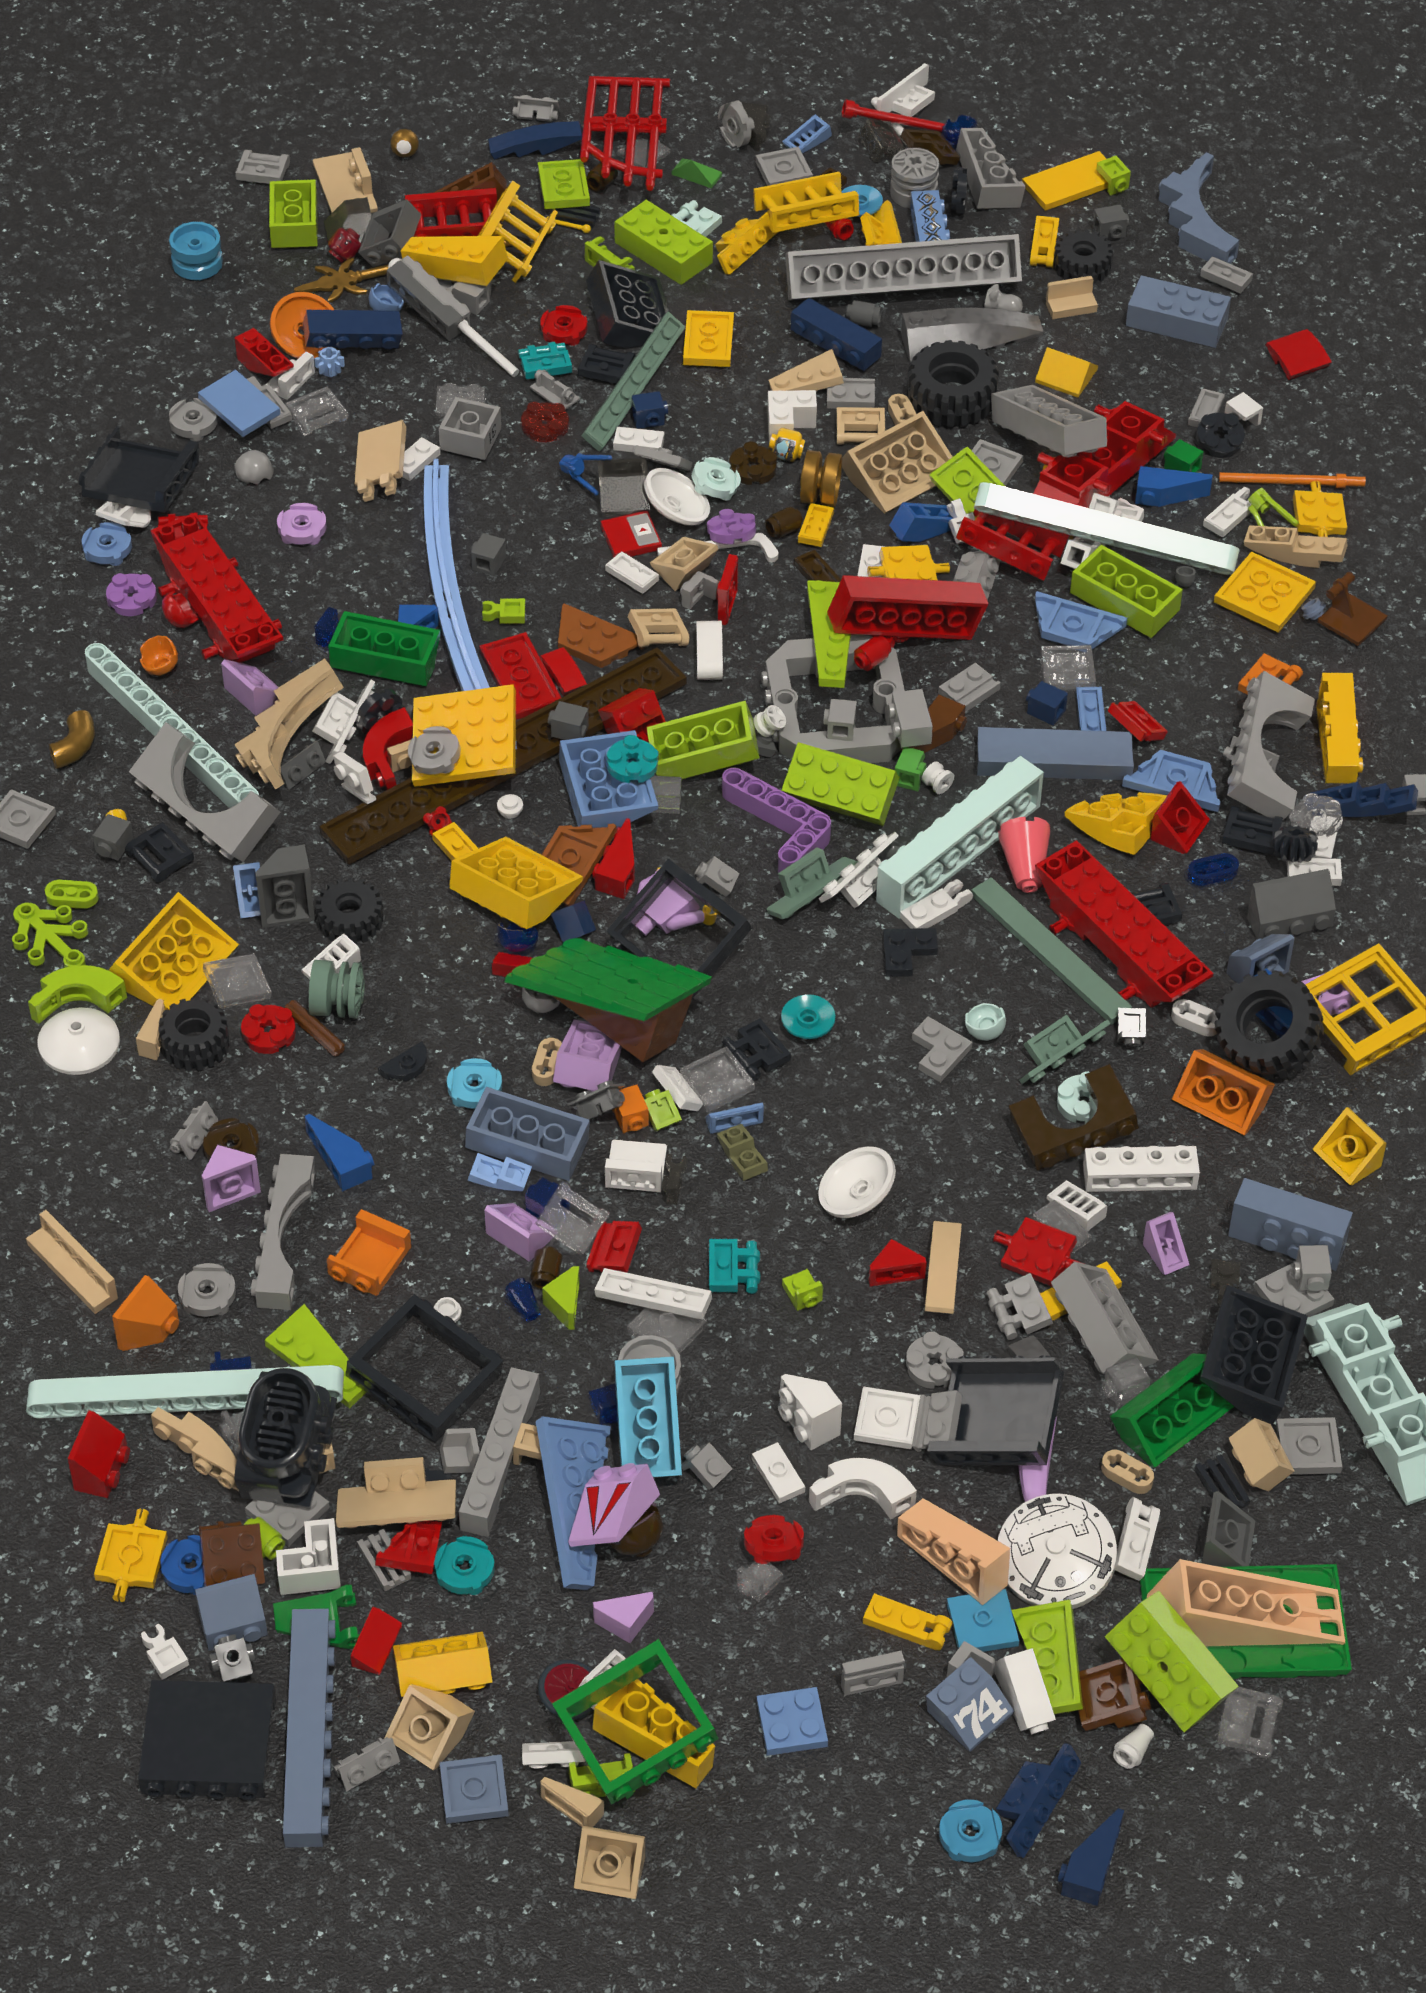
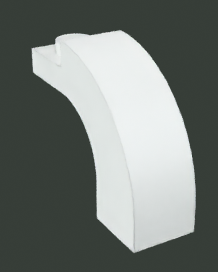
M1094 493L1089 509L1114 515L1119 501ZM1080 537L1068 540L1061 564L1077 568L1100 545L1105 546V544Z
M850 1458L828 1465V1478L818 1479L810 1487L809 1503L817 1511L844 1496L863 1495L876 1501L888 1517L893 1519L916 1504L917 1490L900 1471L886 1463L867 1458Z

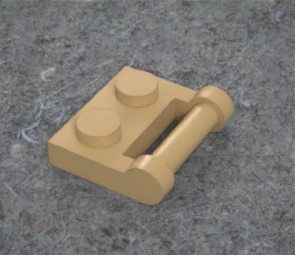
M837 407V445H844V442L864 443L885 431V408ZM844 431H877V433H844Z
M630 609L628 619L637 635L640 647H648L650 644H678V646H687L689 644L688 631L676 609ZM670 632H675V634H649V633H670Z

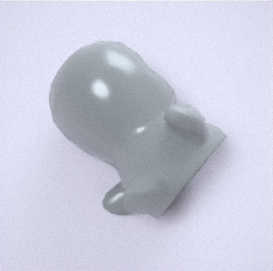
M995 284L988 289L984 308L1022 312L1023 303L1018 296L1003 294L999 290V285Z

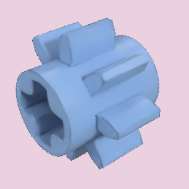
M326 347L318 351L319 357L315 358V367L319 368V374L333 377L341 373V367L345 366L344 357L340 354V350L337 351L335 348Z

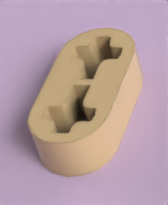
M894 394L889 398L888 412L895 426L905 421V419L907 420L916 415L907 396Z
M544 1039L538 1046L532 1065V1079L537 1085L548 1086L554 1083L557 1052L562 1044L558 1039ZM550 1049H553L551 1057H547V1053ZM545 1067H548L545 1075L540 1074L543 1073Z
M1110 1450L1104 1454L1101 1470L1107 1478L1137 1494H1144L1151 1490L1154 1472L1149 1466L1119 1450ZM1115 1462L1120 1463V1466L1116 1465L1114 1468L1110 1467V1464H1114ZM1141 1476L1145 1477V1480L1142 1479L1140 1482L1135 1480V1478H1140Z

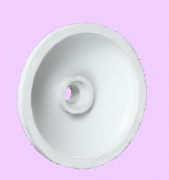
M666 468L653 469L648 473L644 480L646 495L655 509L664 517L683 525H698L703 523L710 513L708 499L705 495L695 491V484L688 477Z
M72 1008L54 1015L43 1025L38 1036V1050L42 1060L50 1068L71 1075L87 1074L104 1067L116 1055L120 1045L119 1030L113 1019L104 1012L92 1008Z
M861 1147L844 1154L828 1168L820 1182L818 1195L821 1205L829 1214L839 1218H850L869 1212L884 1200L893 1185L896 1173L894 1161L886 1151L877 1147Z

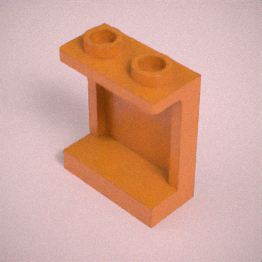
M361 1209L356 1216V1228L336 1256L329 1255L326 1259L328 1274L337 1281H344L355 1286L361 1292H369L378 1296L411 1248L410 1230Z

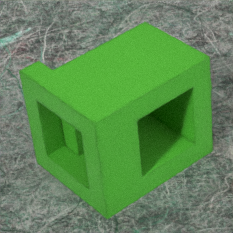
M909 747L903 748L895 766V771L900 777L897 786L919 791L920 777L922 778L927 763L923 762L925 758L924 751Z

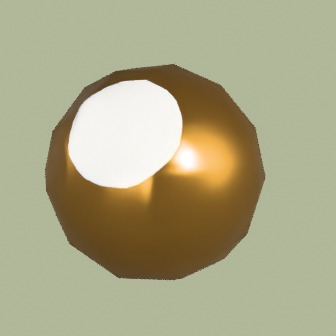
M400 129L393 134L391 148L397 156L410 157L416 153L419 141L414 132L409 129Z

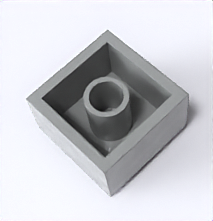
M455 397L439 427L440 450L485 460L501 430V407Z

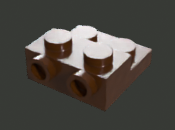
M1123 1658L1079 1672L1083 1709L1079 1710L1081 1725L1085 1731L1114 1722L1118 1728L1147 1720L1146 1710H1150L1151 1706L1147 1693L1145 1691L1141 1692L1140 1685L1143 1682Z

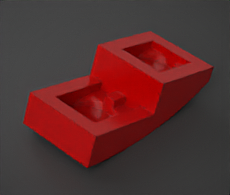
M564 647L540 656L551 679H555L563 696L587 685L575 661Z

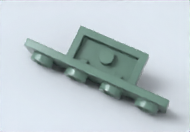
M815 848L778 873L785 896L767 908L768 914L780 919L792 916L796 910L811 903L814 898L825 892L823 888L834 879L838 881L842 877L839 873L850 864L854 866L858 861L841 857L829 866L824 850Z
M1065 1015L1023 1044L1038 1067L1023 1076L1019 1081L1021 1084L1029 1079L1032 1083L1036 1082L1046 1075L1044 1072L1045 1068L1051 1066L1052 1069H1055L1066 1061L1064 1058L1066 1054L1070 1052L1074 1056L1086 1048L1085 1041L1091 1039L1092 1042H1095L1105 1035L1104 1028L1111 1023L1107 1019L1082 1036L1068 1015Z

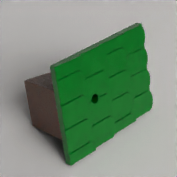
M572 938L563 942L559 947L549 949L545 955L532 958L528 964L514 968L511 973L506 975L504 982L552 995L644 1062L676 1043L693 993L709 985L712 976L679 964L672 966L651 957H639L609 945L605 948L580 938Z

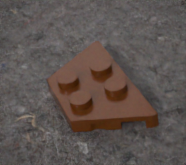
M565 603L562 605L558 649L564 647L570 655L603 668L614 660L628 656V651L636 647L640 649L645 648L638 645L635 633Z
M592 824L578 827L572 825L559 826L542 853L544 857L583 876V881L562 902L565 908L574 904L592 874L595 865L604 854L606 846L610 844L616 834L617 826L615 824H608V827L593 828Z

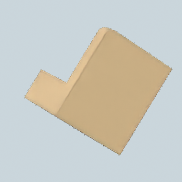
M521 1423L513 1446V1464L520 1465L522 1456L542 1460L536 1426Z

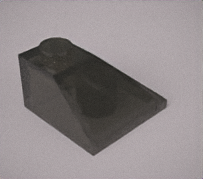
M367 197L344 200L324 220L328 241L339 228L348 230L350 227L360 235L358 240L362 243L372 218Z

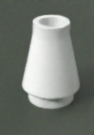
M1140 1724L1134 1731L1117 1742L1113 1752L1116 1762L1128 1769L1138 1766L1151 1739L1154 1737L1152 1729L1147 1725Z

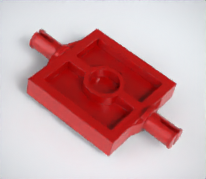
M1025 1217L1019 1230L1013 1236L999 1230L994 1235V1242L1008 1246L1001 1260L1002 1268L1023 1276L1031 1273L1034 1280L1052 1287L1051 1282L1074 1262H1079L1071 1259V1252L1077 1243L1075 1235Z

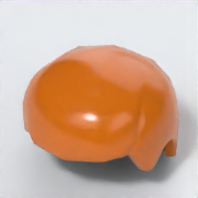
M158 635L149 638L140 647L142 657L140 663L143 669L150 675H164L172 671L178 662L177 649L167 636Z

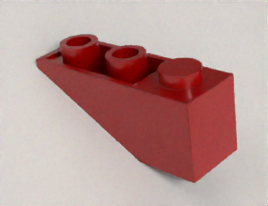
M255 328L234 337L237 359L249 371L275 377L294 367V364Z
M626 818L622 827H617L612 844L606 846L603 860L600 864L597 863L595 865L592 875L595 879V890L625 899L635 881L631 824L628 818Z

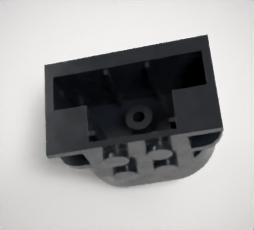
M279 1368L269 1372L262 1371L249 1391L238 1433L240 1451L234 1474V1480L241 1498L311 1509L319 1472H324L326 1467L327 1455H324L326 1444L330 1445L333 1439L334 1429L331 1427L337 1398L330 1397L326 1388L314 1385L307 1375L298 1370Z

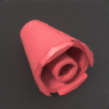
M1026 817L1010 819L1002 823L1000 831L998 830V838L1016 887L1025 893L1035 892L1042 886L1040 877L1035 869V864L1047 857L1050 825L1046 820L1034 817V821H1026Z

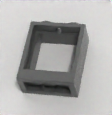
M407 199L374 212L359 249L360 255L372 267L401 257L400 250L414 236L421 213Z

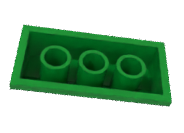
M344 611L328 646L330 666L332 668L427 686L435 667L440 630Z
M1192 1353L1110 1416L1122 1441L1151 1468L1158 1466L1234 1407L1200 1380L1206 1354Z

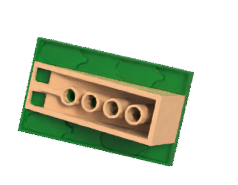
M1180 1559L1172 1568L1146 1569L1144 1577L1140 1580L1142 1601L1160 1591L1232 1679H1239L1241 1677H1336L1347 1675L1352 1670L1337 1564L1218 1567Z

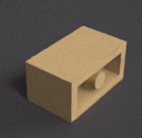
M1254 1418L1229 1437L1233 1446L1232 1453L1242 1464L1245 1470L1244 1477L1252 1487L1269 1491L1294 1472L1271 1424Z

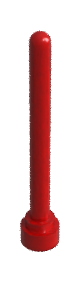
M845 99L842 107L843 118L852 119V117L862 116L939 132L947 130V125L944 123L859 107V104H855V101Z

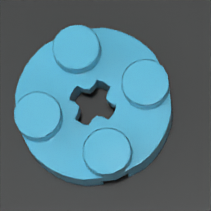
M473 1058L461 1062V1066L455 1070L453 1067L447 1076L448 1093L452 1098L453 1104L457 1107L476 1108L486 1087L502 1091L500 1071L493 1068L492 1063L484 1059ZM473 1080H477L480 1085L473 1087L468 1084H472Z

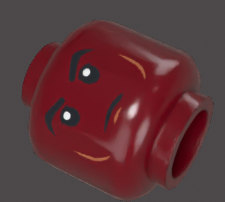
M350 227L348 230L339 228L328 241L330 248L328 252L342 263L344 260L354 258L362 244L358 240L360 235Z

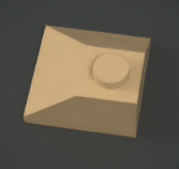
M411 1684L408 1686L385 1738H392L397 1747L430 1769L435 1770L440 1765V1762L447 1757L463 1738L475 1711L451 1695Z

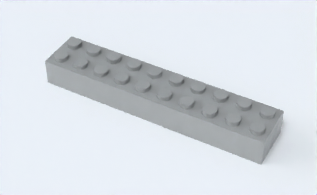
M1019 234L791 251L785 253L789 300L1010 284L1022 281Z

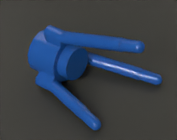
M581 453L574 456L568 454L562 458L559 465L564 473L571 475L572 479L578 481L597 496L599 492L580 477L585 468L583 461L611 460L612 456L584 455Z

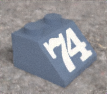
M971 1657L926 1695L927 1712L969 1752L1014 1714L1013 1708L994 1679Z

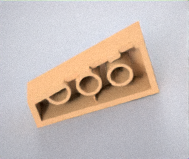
M924 1498L898 1517L897 1536L980 1604L984 1605L1008 1586L1010 1548Z

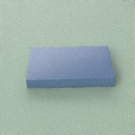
M237 370L232 371L198 392V398L242 437L281 414L280 408Z

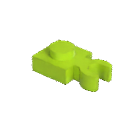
M525 598L500 599V604L484 601L483 621H493L496 618H500V623H525Z

